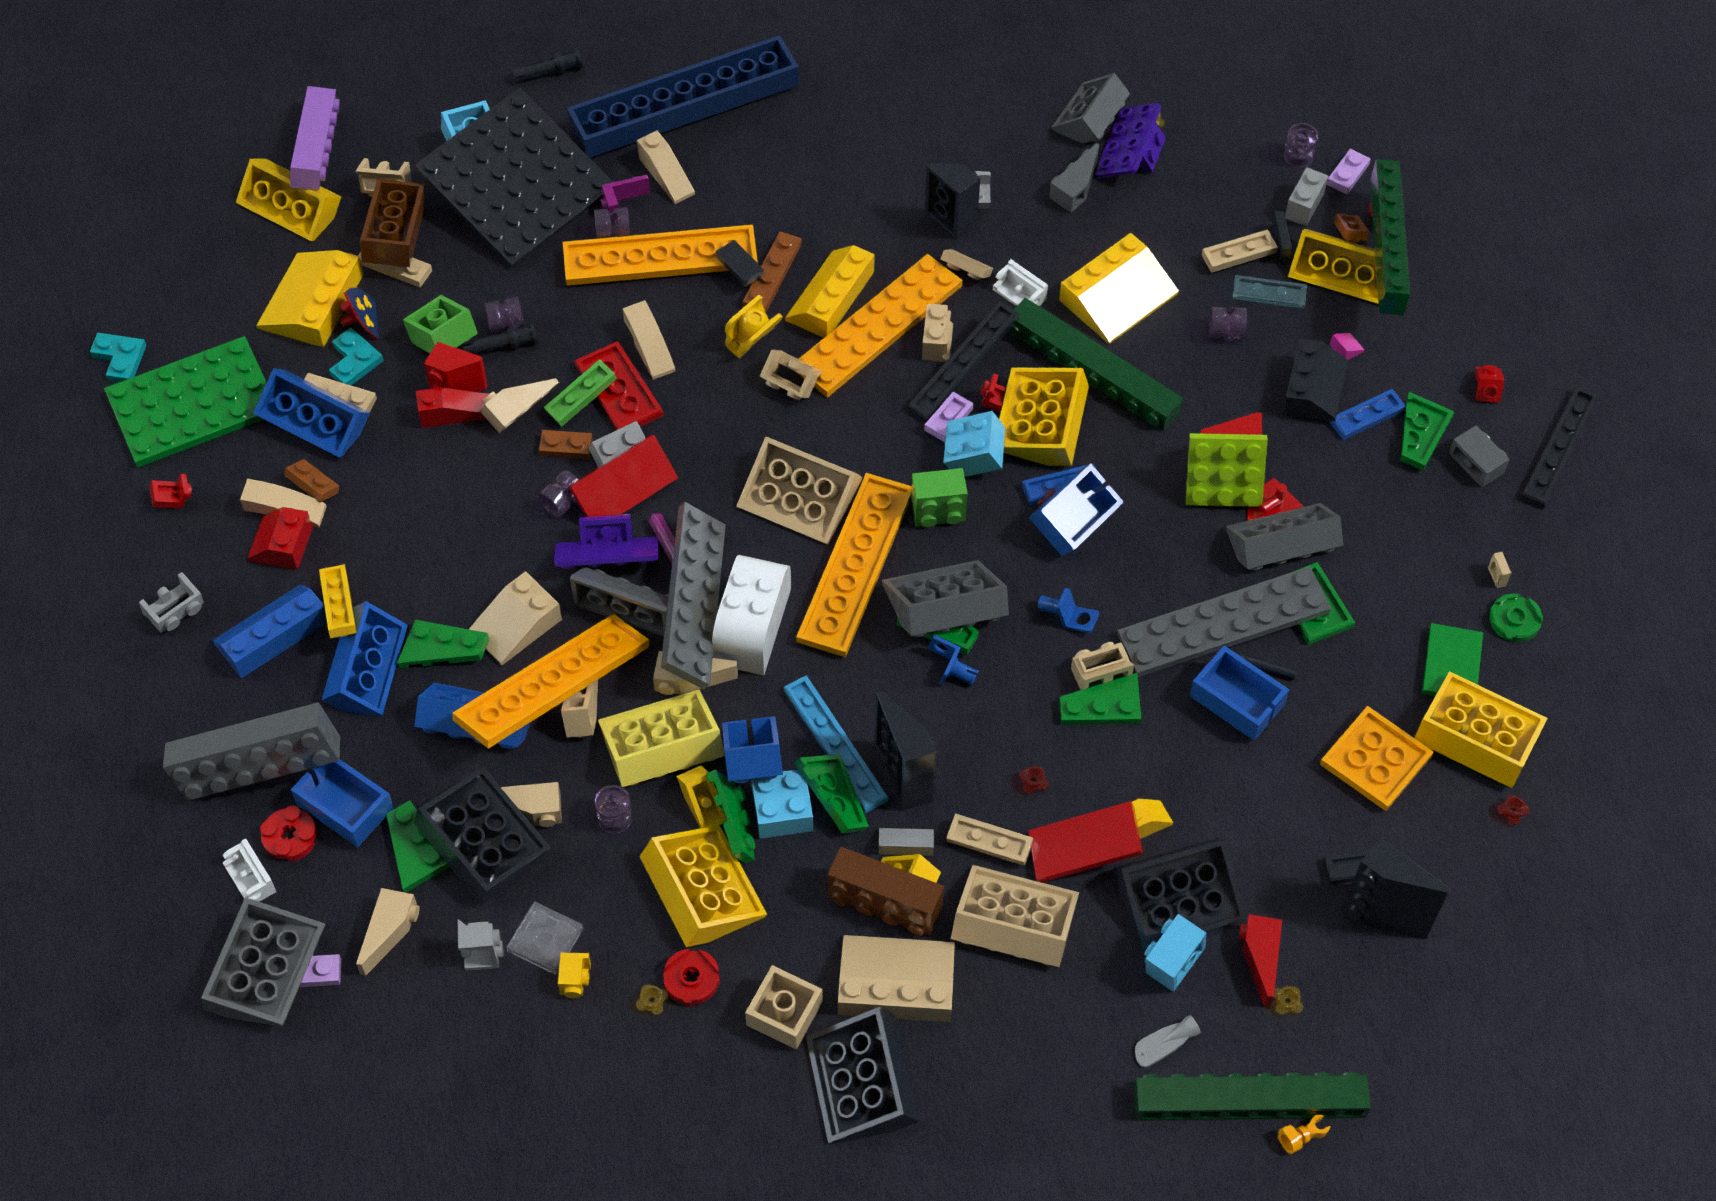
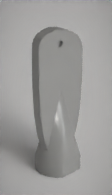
M1189 1015L1180 1023L1164 1027L1141 1039L1135 1046L1138 1064L1143 1068H1147L1173 1053L1188 1038L1195 1037L1201 1033L1198 1024Z

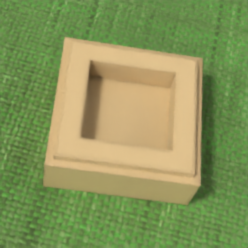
M1503 552L1494 553L1488 569L1497 588L1506 587L1511 571Z

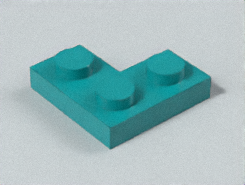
M349 328L332 341L333 347L345 358L330 368L329 372L337 382L353 385L384 361L383 355L352 328Z
M97 333L90 354L92 358L110 360L106 378L108 381L119 383L135 377L146 348V343L144 339Z

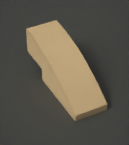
M644 300L623 308L624 321L633 336L634 345L652 379L654 380L675 372V366L646 301Z
M247 479L240 498L244 511L269 514L282 507L308 511L313 527H320L326 509V504L318 502L315 498L279 485Z

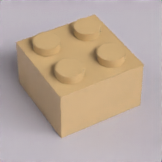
M772 965L745 1012L746 1025L797 1050L823 1002L822 989Z

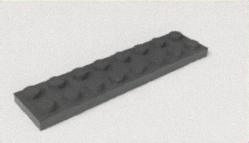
M684 502L679 506L661 668L704 690L710 685L714 649L712 647V637L717 616L726 525Z
M1310 567L1119 629L1117 636L1130 662L1134 664V673L1141 677L1219 651L1223 646L1228 648L1330 614L1331 607Z

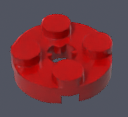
M288 806L286 809L276 811L260 827L261 841L266 852L277 860L279 858L288 859V861L299 860L309 854L315 845L314 841L317 836L316 825L312 817L307 812L299 810L297 806ZM294 830V837L292 839H288V837L283 839L284 832Z
M684 949L672 955L666 962L663 974L665 989L672 999L686 1007H693L696 1004L707 1001L719 987L718 965L715 959L705 951L699 950L697 952ZM687 972L691 974L698 973L699 976L696 977L697 980L695 982H687L684 980L687 979L685 974Z

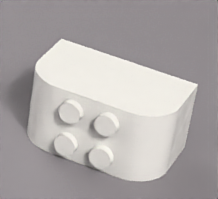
M742 555L736 557L715 620L712 637L713 658L737 661L738 670L759 675L765 674L791 591L790 566Z

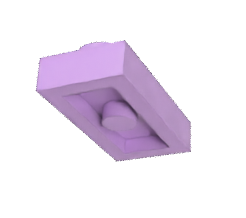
M1350 149L1329 176L1327 185L1348 194L1369 166L1371 158Z
M952 392L926 422L924 430L945 442L947 421L967 417L973 410V403Z
M340 955L312 956L300 987L340 985Z

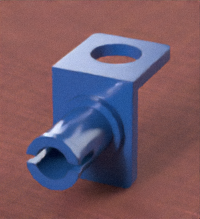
M1068 588L1064 589L1060 599L1042 595L1038 601L1039 611L1058 614L1065 629L1091 633L1099 617V611L1077 607ZM1081 615L1090 616V621L1087 624L1079 625L1076 623L1077 618Z
M933 635L928 649L950 660L939 685L943 686L946 677L952 675L972 686L979 670L958 661L957 655L961 647ZM936 644H941L945 646L948 650H943L939 648Z

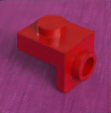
M1493 365L1476 367L1474 375L1478 385L1476 400L1501 402L1505 381L1501 369Z
M993 374L990 381L985 380L980 391V394L983 395L981 405L1001 413L1007 388L996 384L998 375Z
M180 474L177 482L152 480L149 486L152 507L183 508L186 500L191 497V484L187 483L186 474Z

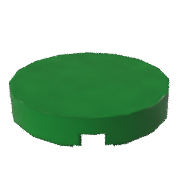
M1514 593L1503 595L1495 601L1490 610L1489 621L1492 629L1498 636L1507 641L1525 642L1536 636L1541 628L1543 615L1540 607L1528 597L1526 599L1520 597V594Z

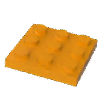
M1367 706L1321 759L1320 765L1387 811L1432 757L1434 751Z

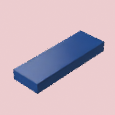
M1390 389L1337 414L1336 420L1330 421V424L1340 437L1345 440L1404 412L1406 405L1394 390Z
M1088 465L1022 481V488L1029 505L1032 506L1046 502L1074 474ZM1102 485L1096 487L1093 490L1100 489Z

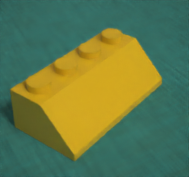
M250 159L236 203L310 241H314L334 219L341 196L321 186L319 190L290 187L289 170L268 159Z
M1302 230L1288 277L1378 303L1375 249L1312 230Z
M854 245L832 251L787 314L785 321L825 338L837 327L873 275L874 254Z

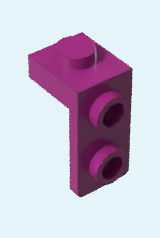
M647 175L602 185L603 199H600L603 213L608 212L610 221L620 219L617 201L650 193Z

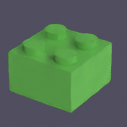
M443 295L438 296L403 319L411 343L428 353H431L437 342L457 348L478 334L470 310Z
M963 468L912 474L911 504L915 527H931L936 524L945 523L957 524L966 521L968 493Z

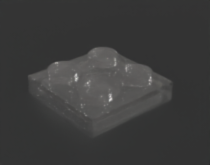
M534 901L507 945V952L556 975L559 971L560 954L571 951L584 929L583 924Z

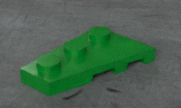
M1408 392L1400 461L1424 471L1448 427L1454 411Z
M841 754L802 757L794 762L842 834L863 831L869 827Z
M410 800L386 814L404 893L450 867L414 824L417 810Z

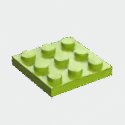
M1190 433L1186 505L1259 507L1263 503L1267 435Z

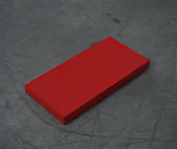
M618 341L574 360L575 367L580 375L599 359L616 375L617 379L596 397L615 430L635 421L638 422L639 426H642L664 416L662 408Z
M650 435L568 487L586 517L621 515L678 479V476L656 437Z
M1131 801L1028 830L1029 837L1033 838L1031 851L1036 880L1041 883L1143 854L1135 808Z

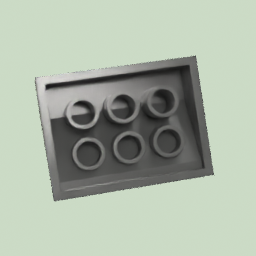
M979 560L882 580V585L902 627L911 636L921 637L926 635L927 632L948 631L951 627L960 625L972 626L976 622L984 620L996 621L1002 616L1009 615L1007 586Z
M245 897L201 997L203 1010L230 1019L283 1027L325 928V923Z

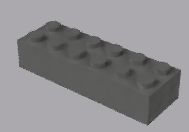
M318 702L165 743L163 768L188 801L337 762L340 756V735Z

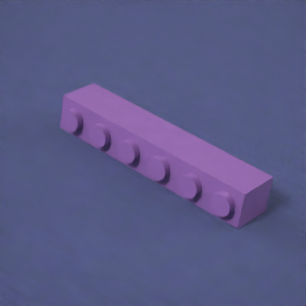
M307 87L290 167V187L319 190L321 181L326 180V167L329 164V153H331L332 140L334 139V126L337 123V113H339L340 99H336V89Z

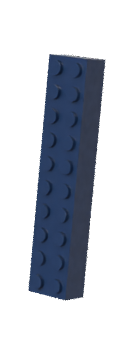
M779 35L568 107L569 127L582 151L591 158L637 142L638 139L655 131L663 133L799 86V66Z

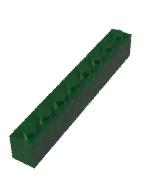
M1376 159L1370 179L1379 313L1404 316L1410 297L1400 162Z
M1026 297L1013 309L1019 313V319L1008 330L1013 337L1023 340L1032 349L1040 351L1052 362L1058 363L1065 368H1083L1087 382L1091 387L1107 394L1111 400L1121 403L1130 412L1138 414L1147 420L1150 425L1164 431L1181 413L1183 397Z
M1295 1072L1287 1073L1284 1076H1272L1270 1073L1244 1076L1240 1073H1232L1226 1077H1215L1214 1074H1201L1198 1077L1174 1074L1161 1078L1154 1074H1147L1141 1076V1078H1136L1134 1085L1136 1121L1312 1119L1315 1115H1323L1322 1119L1366 1118L1371 1109L1367 1075H1358L1356 1072H1345L1341 1075H1329L1326 1072H1318L1312 1076H1301L1300 1073Z

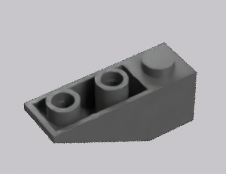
M1097 143L1090 149H1086L1077 161L1071 162L1061 175L1055 176L1050 183V199L1070 213L1087 198L1098 159L1099 144Z

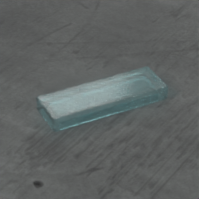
M1235 275L1232 299L1304 308L1307 284Z

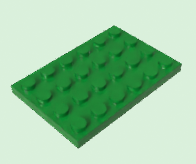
M245 336L104 388L137 468L265 420L253 414L267 383Z

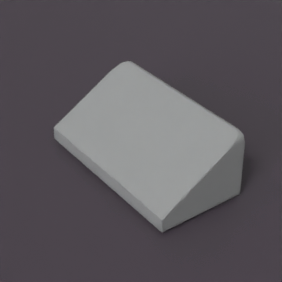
M879 828L880 855L920 854L922 856H933V829Z

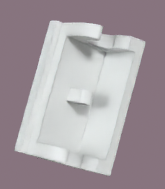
M1012 259L995 276L998 281L993 285V290L1015 306L1025 297L1038 306L1047 299L1048 285Z
M246 839L223 854L225 859L223 864L244 899L246 897L260 902L276 892L272 880Z

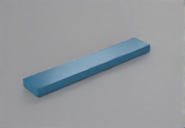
M807 675L784 686V693L826 755L841 754L863 812L867 813L888 802V796Z

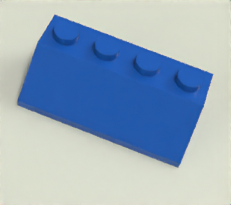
M273 368L253 414L342 458L360 436L370 412L285 369Z
M300 584L213 639L212 642L240 678H243L327 624L325 606L310 588Z
M365 601L353 607L357 633L339 638L322 701L343 712L380 717L384 712L407 624Z
M434 682L418 696L414 727L423 728V731L427 733H448V736L452 738H473L475 742L481 743L453 721L452 713L485 692ZM530 723L498 742L500 747L506 749L518 747L525 740Z

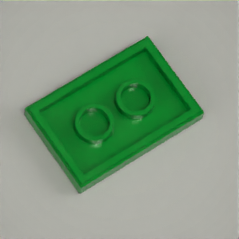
M1318 562L1301 569L1311 568L1331 607L1330 614L1296 625L1308 645L1351 629L1355 625V621Z
M1431 623L1422 694L1436 696L1449 671L1478 685L1483 632Z

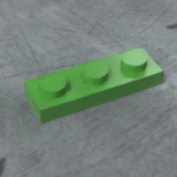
M599 359L550 401L544 409L562 427L611 385L617 377Z

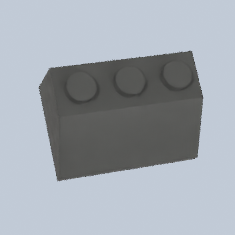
M1115 73L1083 82L1051 128L1053 131L1082 144L1090 141L1096 142L1103 137L1104 130L1114 121V116L1118 110L1123 108L1125 100L1130 93Z

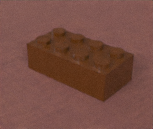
M377 179L360 239L361 262L410 268L425 209V184Z
M840 847L828 873V898L832 902L840 906L848 905L856 908L859 913L866 916L874 915L891 926L899 925L905 927L914 935L931 936L942 911L943 885Z

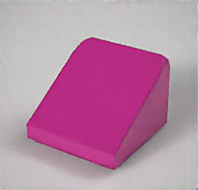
M1341 333L1332 336L1330 346L1347 360L1364 352L1363 347L1351 333Z

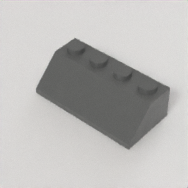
M1322 503L1226 526V531L1238 562L1250 570H1258L1263 568V565L1271 563L1282 564L1287 562V559L1295 557L1307 558L1311 556V553L1319 551L1331 552L1335 550V547L1344 545L1340 516Z
M585 567L571 575L570 581L575 606L606 617L615 614L629 625L664 637L669 594H660L647 586L640 587L624 578L606 575V573L598 569L592 570Z

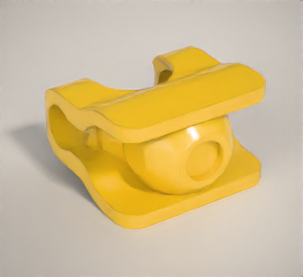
M760 295L756 296L735 314L725 326L727 336L725 345L738 358H741L757 341L772 331L783 318L779 313L769 320L762 305L763 297Z

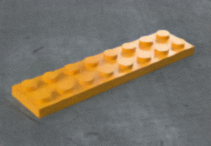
M753 225L563 242L566 284L568 286L729 271L716 258L715 251L733 240L758 263Z
M929 254L925 255L799 358V360L823 371L817 378L814 387L828 398L926 317L927 303L940 305L962 287V280ZM796 372V373L799 374L802 378H804V379L806 378V376H804V375H802V374Z
M869 473L865 474L799 629L796 642L846 657L911 500L912 486Z
M612 614L452 713L453 721L489 749L649 648V639L615 614Z

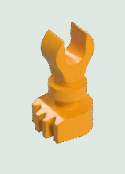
M1315 1115L1305 1127L1300 1126L1295 1129L1289 1125L1279 1129L1277 1137L1283 1148L1289 1154H1293L1302 1149L1303 1144L1309 1142L1311 1138L1324 1137L1328 1133L1330 1126L1325 1129H1318L1315 1125L1324 1116Z

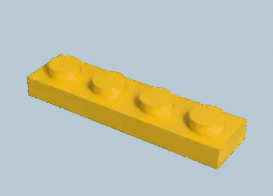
M345 564L319 569L330 638L345 637L349 634L357 633Z

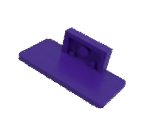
M1159 103L1125 107L1119 111L1095 172L1097 178L1133 174L1138 170L1139 165L1144 173L1153 172L1166 139L1156 123L1161 110Z
M631 514L579 517L581 541L557 543L555 546L554 565L563 569H571L577 565L598 567L608 563L617 566L625 565L628 562L649 564L658 559V538H632Z

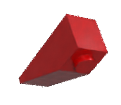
M441 387L416 391L422 428L486 419L480 410L484 406L483 400L489 394Z
M1249 914L1246 924L1241 923L1239 940L1243 941L1242 952L1264 1007L1270 1008L1275 990L1282 920Z

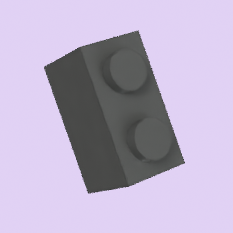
M1477 425L1456 437L1449 451V454L1481 487L1503 475L1510 460L1506 453L1499 449L1491 441L1488 434L1482 432Z

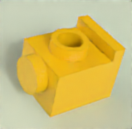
M589 953L560 954L558 977L560 995H565L568 998H580L583 996L584 986L589 985V970H591Z

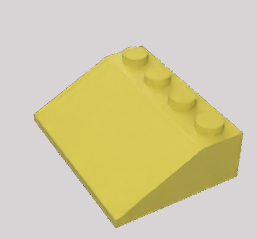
M700 690L598 720L622 787L636 785L641 781L662 777L667 773L685 770L693 765L711 762L725 756L720 730Z

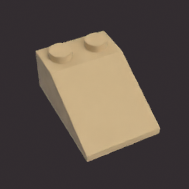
M525 571L505 586L469 630L488 633L490 639L485 650L502 666L562 620L560 606Z

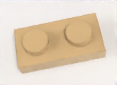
M952 249L944 250L941 256V260L947 262L946 266L958 271L960 268L968 271L967 275L977 280L990 277L993 270L992 267Z

